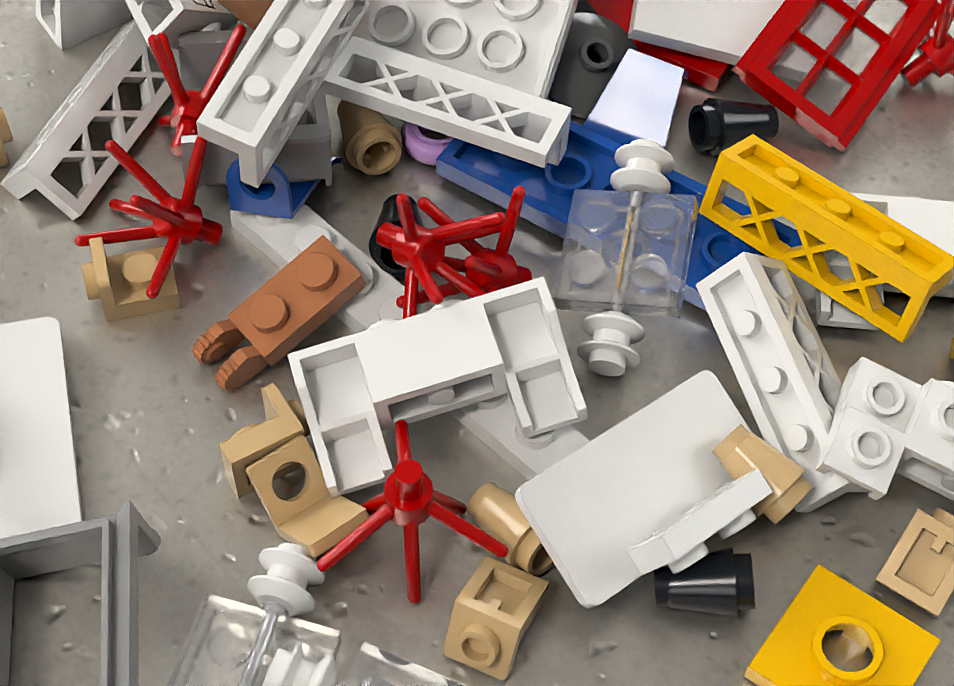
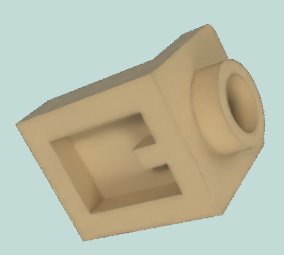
M102 237L89 239L93 262L81 264L88 300L101 299L107 322L181 308L173 266H171L157 298L150 299L146 295V290L165 246L107 257Z
M275 383L261 388L267 421L261 424L247 425L238 430L230 439L219 444L226 480L237 498L255 490L245 471L248 466L296 436L302 435L306 437L311 434L300 403L296 399L286 402ZM295 461L282 464L274 473L272 481L302 467V465Z
M937 507L931 516L917 509L875 580L936 618L954 590V515Z
M485 556L454 602L443 646L444 655L497 679L505 680L512 670L519 642L544 603L549 582L489 556Z

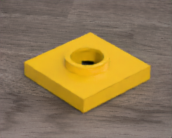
M818 564L749 664L744 677L758 686H913L941 640ZM832 630H843L841 636L855 641L864 651L869 647L873 654L871 664L866 669L858 672H845L835 668L827 661L822 651L824 634Z

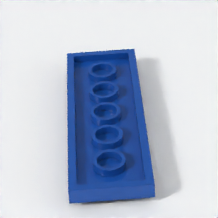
M570 120L567 149L558 166L547 162L545 168L457 138H454L436 158V174L506 210L514 188L517 186L524 187L526 193L520 217L619 267L631 200L614 190L610 184V178L613 172L621 169L615 161V153L622 145ZM673 170L671 173L664 175L671 184L670 193L662 199L643 202L630 273L707 311L695 284L742 252L767 256L700 214L698 211L707 186ZM724 195L721 203L742 216L751 214L750 207ZM772 218L779 240L790 247L802 245L796 229Z

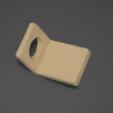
M302 435L296 436L251 464L245 470L278 535L292 544L304 547L312 557H317L334 547L370 517L366 508L341 495L334 498L330 497L321 466L308 440ZM286 462H299L306 473L304 488L293 498H278L272 487L274 473Z

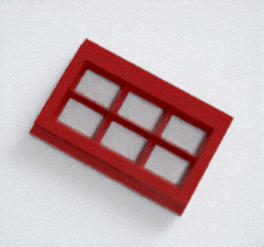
M785 0L732 71L741 77L740 81L828 147L834 146L840 152H843L937 21L941 4L937 2L938 0Z

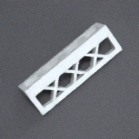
M274 0L196 121L199 137L239 154L240 178L242 182L256 188L260 186L367 10L369 0Z
M135 19L120 29L0 183L17 199L37 189L72 220L81 216L119 164L108 151H91L87 129L89 123L109 122L112 140L128 152L171 94V89L163 73L151 72L147 53L148 44ZM171 49L181 78L179 50ZM135 64L136 71H130ZM120 83H139L143 105L139 111H123L121 109L118 85ZM153 83H159L157 88L154 90ZM106 102L107 110H100ZM124 122H130L128 127L125 129ZM76 143L77 151H69L73 144ZM60 162H79L83 187L76 196H73L50 176ZM93 162H101L95 170Z
M356 36L351 37L322 82V93L542 168H545L547 162L558 166L567 149L572 113L571 107Z
M742 252L695 285L764 441L805 468L806 471L802 475L814 486L794 507L795 511L810 513L846 492L869 493L870 490L830 470L825 474L815 470L829 435L835 412V401L842 384L784 261Z

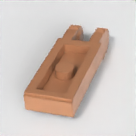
M322 235L227 315L229 319L215 322L207 329L205 334H201V337L196 339V343L192 345L194 347L191 350L193 356L204 366L206 364L210 365L213 362L216 363L218 359H221L224 354H227L246 338L251 346L239 348L216 371V382L223 390L227 392L231 390L233 392V390L245 385L247 380H251L268 364L271 367L364 289L367 283L362 274Z

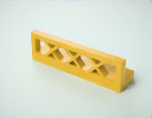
M754 134L720 152L698 211L700 214L767 257L784 261L789 271L901 343L911 337L930 298L952 280L954 276V256ZM729 183L744 192L751 214L742 216L721 203ZM783 216L794 223L802 245L790 247L779 240L772 218ZM835 249L848 258L855 278L842 280L831 273L823 251ZM889 283L911 297L901 317L882 305L875 285Z

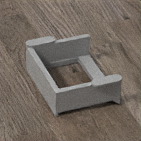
M234 30L185 32L178 36L181 82L185 90H203ZM248 41L241 42L225 76ZM321 84L306 108L309 125L295 126L274 161V164L286 174L289 183L325 179L326 186H332L331 129L325 93H322ZM198 135L181 136L184 184L194 142ZM207 140L197 190L203 185H207V187L227 186V171L232 162L239 158V154ZM265 176L261 184L273 183L268 176Z
M130 500L117 514L0 539V686H9L14 580L92 563L102 565L100 686H138V557L153 554L158 550L161 538L157 531L149 526Z

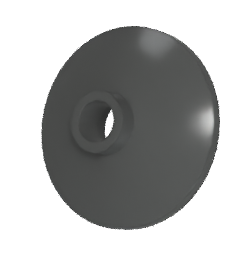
M574 13L548 95L549 100L571 107V115L587 119L628 49L631 48L638 51L634 41L628 38V33L618 24L603 16L592 13ZM587 52L597 55L602 63L592 62L588 58Z

